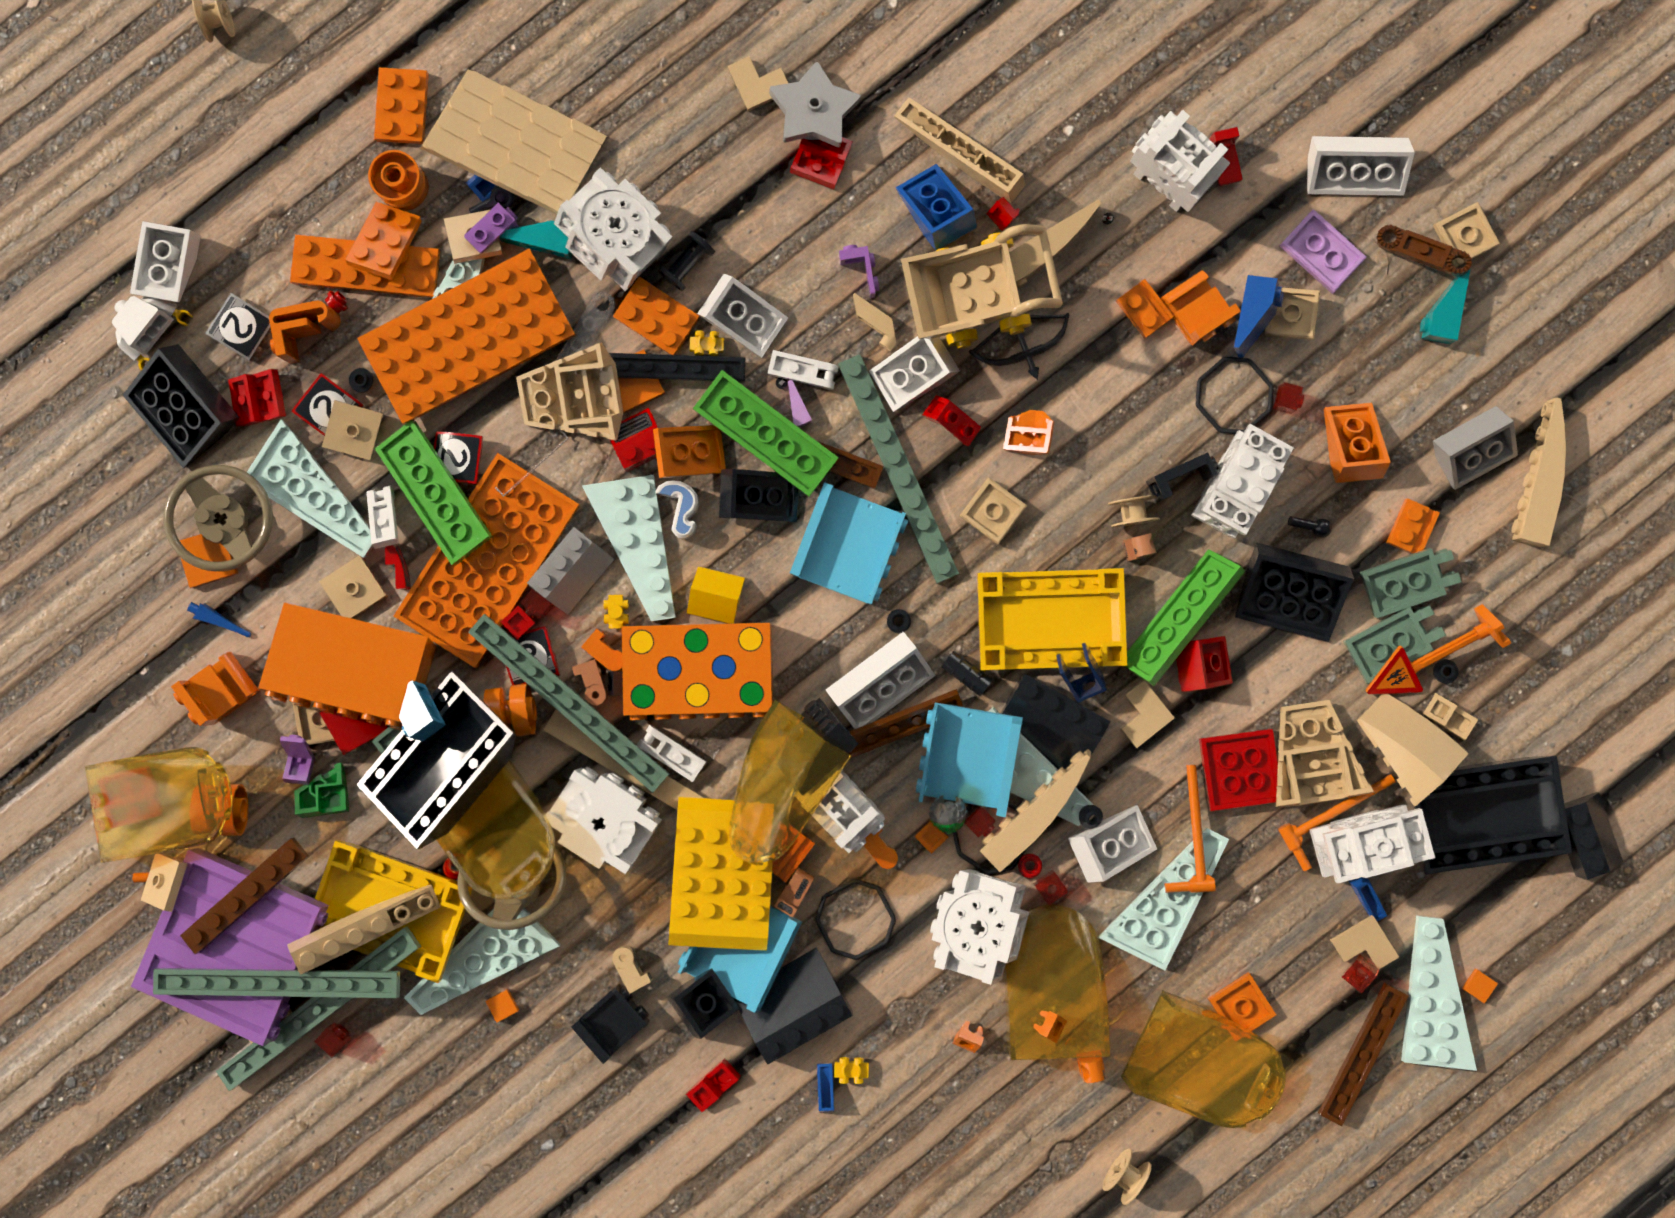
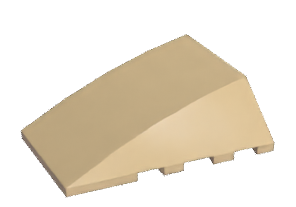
M602 342L516 377L524 425L564 430L569 433H582L593 437H606L611 440L618 439L623 406L616 363Z
M1381 694L1357 719V722L1374 747H1379L1384 754L1383 760L1388 767L1392 766L1398 775L1397 781L1402 789L1406 787L1412 796L1410 801L1414 807L1440 786L1469 754L1464 747L1432 722L1389 694Z
M1330 700L1280 708L1276 807L1327 802L1374 792L1363 774L1365 772L1352 751V745L1343 732L1344 729Z

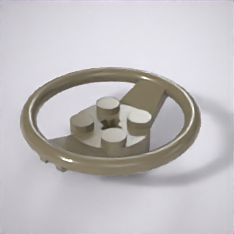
M210 465L190 472L174 486L164 507L163 524L171 547L184 561L194 567L207 571H228L245 565L261 552L271 534L273 511L267 492L252 475L228 465ZM219 474L232 476L245 482L256 493L262 506L263 523L259 537L253 546L246 530L249 519L246 507L238 500L220 494L203 477ZM185 489L197 508L194 518L200 534L207 540L222 544L234 559L223 562L203 560L190 553L181 544L174 528V510L180 495ZM221 515H227L228 517L225 519L227 522L225 525L218 523Z
M506 829L483 838L467 853L458 874V893L466 911L478 922L500 930L524 928L543 919L559 902L566 884V865L559 849L542 834L527 829ZM511 839L506 859L496 864V868L492 871L489 878V889L495 901L493 917H490L480 911L471 900L467 885L468 874L473 862L483 850L499 841ZM533 841L545 848L551 855L556 867V884L550 898L541 908L526 917L516 919L519 913L524 910V907L537 900L540 893V882L532 865ZM518 882L519 885H515V888L510 887L511 884Z

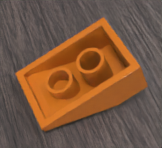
M1372 403L1325 407L1324 417L1329 460L1335 482L1383 479L1391 462Z

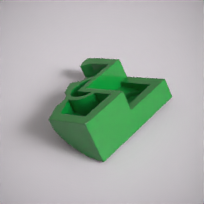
M342 763L335 764V768L326 774L318 775L313 778L309 785H303L294 791L295 815L301 818L349 812L347 781Z

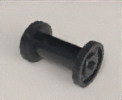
M690 231L688 234L692 242L669 269L662 266L658 269L667 282L680 291L686 288L681 281L705 253L713 256L715 250L707 241L693 231Z

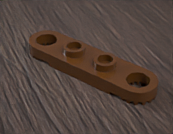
M1391 224L1385 225L1378 231L1377 244L1385 251L1457 277L1467 274L1471 268L1472 259L1466 251L1453 248V246L1409 230L1398 228L1397 226H1392ZM1385 233H1393L1396 236V240L1389 244L1384 242L1382 236ZM1456 258H1461L1465 261L1466 265L1461 269H1456L1452 266L1451 262Z

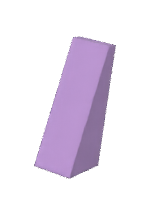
M791 379L788 381L793 424L800 428L811 423L812 419Z

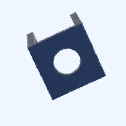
M1082 643L1085 660L1092 673L1079 679H1074L1061 655H1056L1060 674L1077 703L1107 690L1102 670L1086 643ZM1095 682L1092 688L1088 690L1083 689L1087 683Z

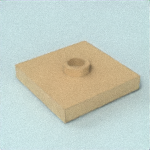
M1478 202L1433 225L1442 243L1453 246V248L1466 251L1471 259L1500 245ZM1456 258L1452 263L1456 268L1464 264L1465 261L1461 258Z
M490 210L444 219L454 264L502 255L499 239L491 244L483 253H479L464 237Z
M1282 288L1284 293L1282 307H1277L1276 315L1265 328V336L1314 340L1321 292L1318 290Z
M334 400L322 447L371 460L383 413Z
M988 477L959 517L998 545L1027 505Z
M360 555L319 581L340 615L352 619L388 596L364 558Z
M293 703L298 735L303 737L308 745L334 741L320 715L321 711L314 708L313 705L309 709Z
M155 853L141 901L161 910L172 912L187 863L165 854Z

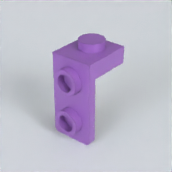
M497 203L464 237L479 253H483L506 230L519 227L516 222L518 217L508 207L504 209Z
M848 245L843 247V250L839 251L840 265L864 262L870 299L875 298V291H879L877 276L873 277L871 268L875 267L874 254L869 253L868 246L858 248L857 245Z
M299 735L281 736L280 743L288 756L282 778L284 783L309 785L315 761L309 745Z

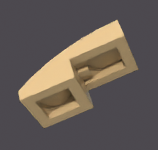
M1435 693L1423 712V715L1464 741L1478 721L1477 718L1459 709L1457 705Z

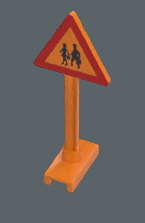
M1481 604L1474 608L1480 624L1473 627L1472 631L1413 662H1410L1404 648L1398 646L1365 691L1367 694L1423 692V688L1416 675V672L1478 639L1481 641L1488 636H1491L1502 648L1512 643L1501 631L1505 629L1504 625Z

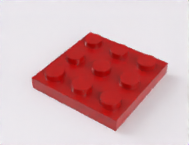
M1273 729L1199 738L1209 811L1276 802L1278 762Z

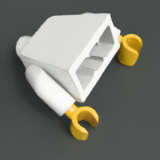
M132 296L128 301H118L115 305L117 315L112 320V324L117 329L115 334L118 347L133 361L136 359L139 362V369L142 370L146 361H149L151 358H144L141 353L146 355L174 320L171 315L175 316L181 325L189 326L181 321L183 315H189L193 318L188 311H179L176 309L177 306L166 300L145 296L141 299Z

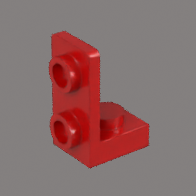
M1238 127L1216 131L1209 138L1216 148L1222 143L1228 149L1223 157L1230 164L1217 179L1219 186L1243 180L1235 142L1240 136Z
M937 395L922 414L928 420L940 424L966 446L970 445L981 429L979 424L953 402Z

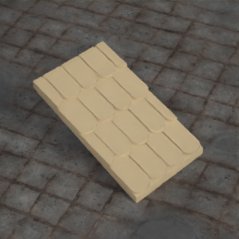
M468 69L420 149L558 214L560 205L573 197L607 136L574 118L571 119L505 85L502 86L478 72Z

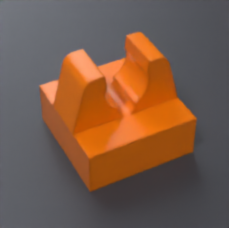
M1041 1011L1039 1015L1045 1018L1044 1024L1042 1026L1034 1024L1033 1027L1040 1035L1057 1043L1067 1020L1051 1011Z
M966 1021L955 1035L952 1044L976 1053L984 1040L982 1036L983 1028L978 1026L975 1033L969 1031L970 1021Z

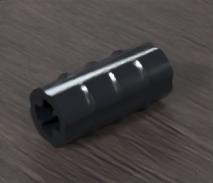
M954 650L941 666L950 675L959 680L960 683H963L979 696L984 693L992 682L989 676Z

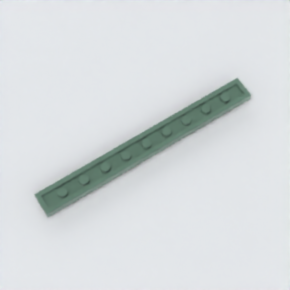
M856 355L839 363V369L903 511L906 513L907 520L936 584L959 574L861 355Z
M483 614L469 630L468 633L652 793L670 774L487 614Z
M407 926L348 971H390L422 946ZM312 997L280 1022L278 1027L281 1030L275 1041L264 1046L253 1042L219 1068L216 1073L228 1091L235 1089L353 998Z
M156 968L153 972V994L400 997V971L309 970L300 975L298 970Z

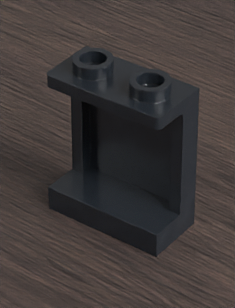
M1207 452L1147 480L1146 483L1151 494L1156 495V498H1154L1155 503L1173 495L1168 484L1169 481L1193 470H1199L1203 481L1218 475L1216 471L1218 470V464L1213 456L1210 457Z
M619 984L571 1026L602 1064L610 1059L612 1054L637 1032L645 1028L650 1021L647 1018L649 1013L642 1005L637 1006L632 1000V993L629 994L625 986L621 987Z

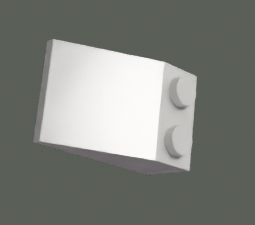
M142 221L130 294L179 303L197 260L201 235L188 229Z
M723 274L697 313L761 358L788 319L787 316L741 282L726 274Z
M917 336L869 372L889 406L895 412L938 387L960 372L940 337L918 339Z
M1138 805L1102 820L1100 825L1093 829L1085 828L1068 838L1087 882H1103L1157 850Z

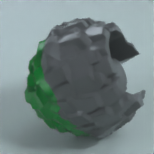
M942 795L934 800L929 809V817L933 826L947 834L960 830L968 815L965 803L959 797H956L955 803L947 801L943 804Z

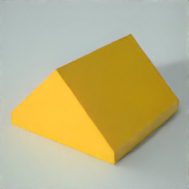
M698 566L690 589L687 613L734 624L745 578Z

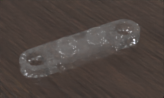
M598 292L592 297L573 330L576 336L567 340L556 361L595 345L615 310V301L609 293ZM599 299H608L610 305L607 310L600 311L597 309L596 303Z

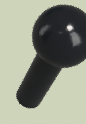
M1293 516L1288 518L1289 526L1311 530L1316 536L1321 538L1327 537L1332 531L1331 522L1324 518L1316 521Z

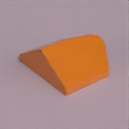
M1029 410L1009 417L1003 449L1028 455L1049 454L1055 422L1044 411Z

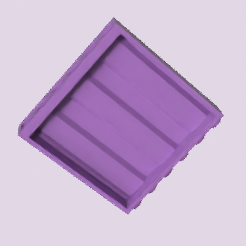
M189 849L183 861L187 863V867L173 911H162L131 987L264 1046L275 1041L281 1030L278 1026L281 1019L287 1015L290 1009V1004L288 1003L291 997L153 994L154 969L298 970L287 944L319 930L328 918V913L326 912L329 905L279 883L203 951L195 955L180 935L253 871L203 849Z

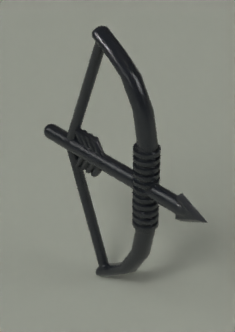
M1070 314L1030 315V319H1065L1062 329L1053 339L1045 344H1039L1037 347H1031V349H1028L1023 332L1014 334L1017 335L1023 351L1010 355L1009 358L989 359L976 353V351L1000 332V327L973 350H969V353L981 362L993 366L1015 364L1025 359L1030 368L1028 372L1038 380L1039 367L1035 366L1032 357L1042 354L1057 345L1065 335Z

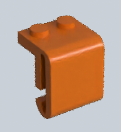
M1202 270L1161 297L1163 303L1174 316L1172 319L1191 345L1196 344L1202 339L1204 342L1208 341L1217 334L1215 330L1221 326L1227 328L1236 322L1235 316L1241 312L1236 303L1229 307L1216 286L1211 288L1206 281L1209 276Z
M318 300L272 310L269 315V322L273 338L270 340L273 354H276L277 357L290 364L300 362L296 338L321 334V328L312 322L314 320H318L320 324L329 330L335 331L341 323L340 315L324 302Z
M232 652L218 657L219 661L213 666H206L189 680L177 681L171 686L175 692L173 693L174 698L179 704L187 708L189 711L188 717L194 724L199 726L214 725L259 693L260 690Z

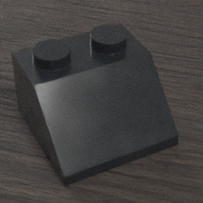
M712 968L687 981L666 997L692 1036L702 1039L740 1009Z

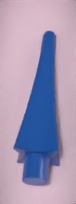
M191 602L187 608V611L195 614L193 619L234 631L245 637H251L250 632L229 621L205 603L197 605Z

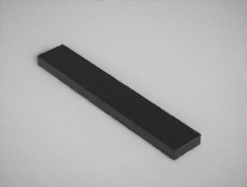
M609 353L616 363L618 378L714 381L721 370H723L736 381L745 382L746 357Z

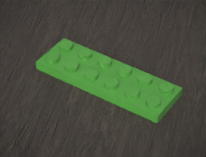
M721 370L693 407L694 411L808 497L812 495L839 459V457L723 370Z
M411 420L375 448L451 565L456 566L493 537L416 421Z
M1208 549L1127 651V666L1123 667L1155 686L1244 574L1245 570L1240 565Z

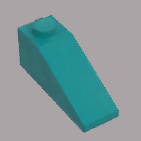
M552 220L509 229L499 237L501 242L530 248L567 259L572 258V253L566 248L569 238Z
M1470 270L1463 276H1455L1427 315L1422 319L1420 324V331L1423 332L1421 339L1449 345L1458 340Z

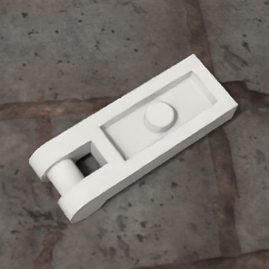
M773 350L768 375L833 390L835 382H833L834 374H837L839 366ZM818 370L825 371L824 379L817 378Z
M392 486L383 487V490L367 491L371 543L374 549L399 543L394 505L395 494Z
M649 725L646 729L647 734L643 740H639L637 746L693 782L706 761L654 726ZM655 738L661 741L657 749L651 745Z

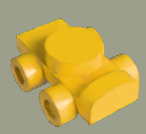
M696 331L695 337H690V352H694L695 356H704V354L718 356L719 353H724V338H719V332L711 331L709 337H705L704 331Z
M608 595V600H604L603 604L604 610L608 609V614H604V624H609V629H622L624 624H629V614L623 613V609H629V601L623 600V595Z
M840 1057L839 1062H835L834 1078H839V1083L841 1084L849 1083V1078H854L855 1084H863L864 1078H868L869 1062H864V1058L856 1057L854 1061H849L848 1057Z

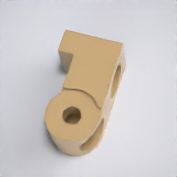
M620 946L614 952L612 957L613 963L629 994L652 982L653 977L650 971L642 972L636 961V952L631 946Z

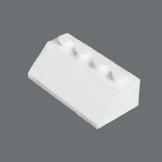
M1312 136L1308 154V194L1404 195L1415 154L1409 138Z
M902 632L827 688L826 691L854 729L876 721L936 675L915 645Z

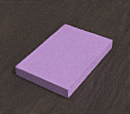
M1314 209L1279 245L1332 294L1367 258Z

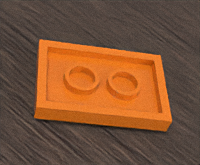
M379 67L374 139L376 141L423 144L429 78L427 70Z
M376 202L345 259L347 265L392 280L422 222L421 217Z
M638 277L614 313L613 318L669 355H676L700 316L649 282Z
M704 425L653 429L659 478L721 474V470L726 469L721 430L716 426Z

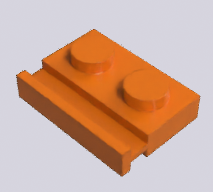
M1143 279L1116 300L1117 304L1144 339L1174 317L1146 279Z
M1405 499L1386 543L1411 554L1424 550L1440 512L1434 511L1411 499Z
M788 822L774 839L772 873L781 878L785 883L815 845V842L811 841Z

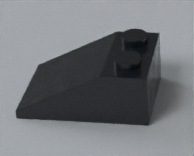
M743 469L721 470L719 518L797 522L798 488L777 472Z

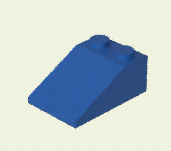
M937 164L896 187L898 194L935 251L977 228L974 209Z
M1247 276L1234 344L1237 356L1240 358L1245 356L1276 315L1277 307H1282L1284 293L1282 292V287L1279 286L1278 278Z

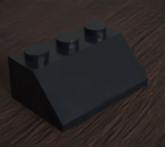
M1599 792L1564 803L1572 853L1568 854L1575 876L1589 880L1611 872L1623 862Z

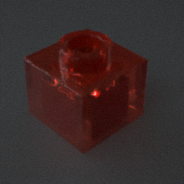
M1286 382L1279 385L1273 409L1290 414L1297 411L1298 408L1300 409L1304 401L1303 387Z
M533 588L520 602L525 607L523 611L532 619L536 617L543 619L554 606V604Z
M979 806L964 823L979 838L981 835L986 837L995 828L993 824L996 820L982 806Z
M1053 870L1033 883L1048 906L1068 893V890ZM1055 885V892L1049 893L1047 890L1048 886Z
M1359 954L1344 971L1342 978L1362 993L1377 977L1379 969ZM1358 968L1363 970L1365 974L1359 973Z
M333 1022L314 1042L333 1058L352 1038L348 1035L349 1032L344 1026Z

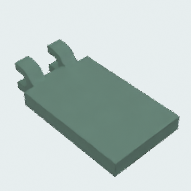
M1427 548L1361 571L1360 575L1374 617L1380 618L1446 595L1445 587L1462 582L1458 572L1451 571L1442 575L1439 566L1441 563L1454 560L1452 550L1445 548L1433 553L1431 548Z
M1425 605L1414 612L1411 607L1403 609L1343 641L1366 684L1372 682L1398 646L1404 648L1411 662L1432 651L1433 648L1430 643L1446 636L1442 627H1435L1428 632L1423 627L1421 620L1434 615L1430 605Z

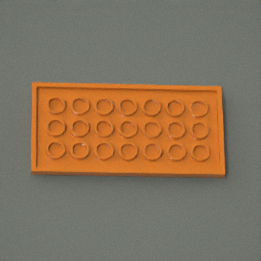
M529 248L357 339L401 423L405 425L407 422L427 414L576 335Z
M499 453L496 454L468 498L493 537L456 566L451 565L438 545L393 616L423 636L429 637L433 642L474 668L478 667L488 649L468 633L469 630L483 614H487L503 628L500 622L515 609L529 587L527 582L545 562L580 506L574 500ZM495 487H497L503 495H504L508 490H510L511 488H512V490H511L510 492H508V493L503 497V496L495 489Z

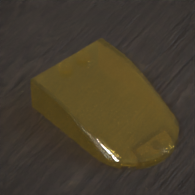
M777 700L773 702L751 739L739 777L729 824V841L733 852L741 860L757 866L763 865V862L768 860H777L792 846L851 757L849 753L827 742L803 722L805 718L803 715Z
M185 747L85 766L101 863L208 844L222 834L223 831L221 829L225 821L230 819L232 789L229 778L221 763L215 762L209 756V752L204 749Z
M510 760L452 830L436 840L466 882L475 891L484 896L500 900L518 898L536 888L548 873L555 852V839L552 827L534 793Z
M1045 904L1028 910L1029 915L1017 960L1006 963L1004 969L1007 1051L1010 1059L1110 1057L1106 983L1101 944L1097 932L1082 914L1070 907L1058 904ZM1041 1011H1051L1067 1020L1057 1043L1048 1040L1034 1029V1024L1039 1026L1044 1024L1045 1018L1039 1015Z
M1162 990L1121 1078L1134 1094L1221 1127L1242 1128L1246 1127L1247 1123L1256 1119L1262 1120L1275 1108L1284 1091L1286 1072L1283 1068L1280 1054L1263 1037L1203 1006Z

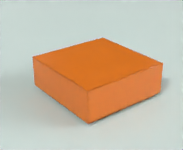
M931 821L914 836L931 854L949 838L945 832L933 826Z
M1474 969L1462 989L1485 1004L1498 983L1478 969Z
M509 989L485 1001L496 1023L519 1011Z

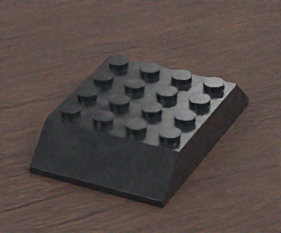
M452 671L431 695L446 725L423 742L408 738L402 730L357 784L416 849H421L448 834L508 763L513 754L516 734Z
M1556 755L1523 757L1457 767L1440 786L1414 807V809L1420 808L1423 811L1435 858L1423 861L1424 874L1426 875L1572 853Z

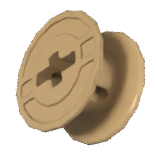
M192 0L196 20L209 43L213 42L214 39L213 29L224 26L226 32L231 37L235 36L234 22L226 0H214V2L205 5L201 0Z
M1156 495L1109 502L1108 505L1110 506L1120 505L1123 522L1113 524L1111 527H1123L1160 520L1158 517L1147 518L1145 501L1156 498Z
M1130 1148L1124 1150L1115 1159L1104 1178L1102 1186L1104 1191L1111 1190L1116 1184L1124 1189L1121 1196L1123 1205L1132 1202L1140 1193L1149 1178L1152 1167L1150 1162H1145L1138 1168L1131 1165L1133 1151Z

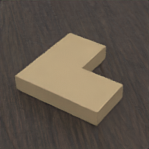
M749 56L728 66V70L748 112L773 100L769 94L771 86L788 84L781 68L759 78Z
M1142 680L1125 694V697L1139 715L1123 726L1121 730L1135 748H1138L1172 721L1174 716L1145 680Z
M1373 915L1330 939L1344 962L1366 950L1378 970L1399 958Z

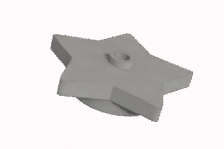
M818 62L813 64L799 82L771 86L769 89L770 96L785 114L784 143L804 138L808 140H822L840 147L842 142V119L860 102L861 97L857 93L834 86Z

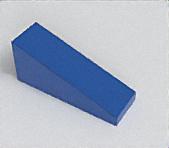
M1361 877L1348 881L1369 916L1373 915L1377 922L1387 916L1369 879Z
M832 1063L817 1064L819 1113L834 1112Z

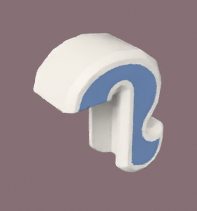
M666 481L658 486L655 493L678 499L671 530L678 538L689 539L695 534L697 524L694 521L689 522V519L698 510V495L691 486L681 481Z

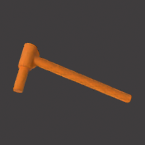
M1186 765L1196 875H1193L1188 882L1165 883V893L1190 891V893L1214 892L1215 880L1206 874L1197 769L1196 765Z
M1391 774L1372 784L1371 787L1374 791L1372 793L1350 797L1298 827L1287 823L1278 828L1287 847L1294 853L1303 871L1312 868V865L1301 848L1302 835L1308 833L1309 829L1324 824L1396 783Z

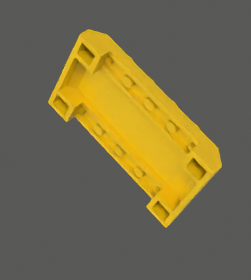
M1124 568L977 573L980 670L1059 668L1056 657L1058 654L1061 655L1067 667H1089L1085 660L1082 643L1087 644L1099 666H1127Z
M678 797L668 945L767 951L776 803Z
M335 840L315 897L316 900L329 905L326 912L328 913V918L325 924L319 928L321 929L375 904L431 884L440 903V908L353 950L369 955L400 930L408 926L422 947L397 966L416 973L415 975L436 983L442 980L466 909L459 897L458 881L341 840ZM468 886L469 895H471L473 889Z

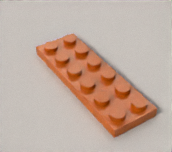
M295 234L290 276L292 284L433 298L434 296L433 294L437 288L441 252L439 249L409 246L393 279L390 280L347 265L345 259L355 240Z

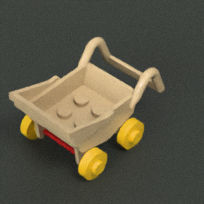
M1021 224L1012 226L1003 232L989 235L988 239L981 242V246L968 249L967 244L901 259L918 339H933L946 335L948 347L956 346L957 349L970 347L971 342L978 340L976 329L970 328L1001 320L999 321L1001 332H1010V335L1024 332V328L1032 325L1030 315L1024 313L1038 308H1060L1063 304L1047 230L1043 225ZM1024 234L1039 235L1053 298H1036L1020 304L1008 250L1014 246L1012 237Z

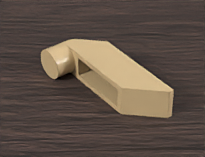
M854 293L853 301L856 317L883 335L879 344L886 350L891 351L896 344L892 318Z

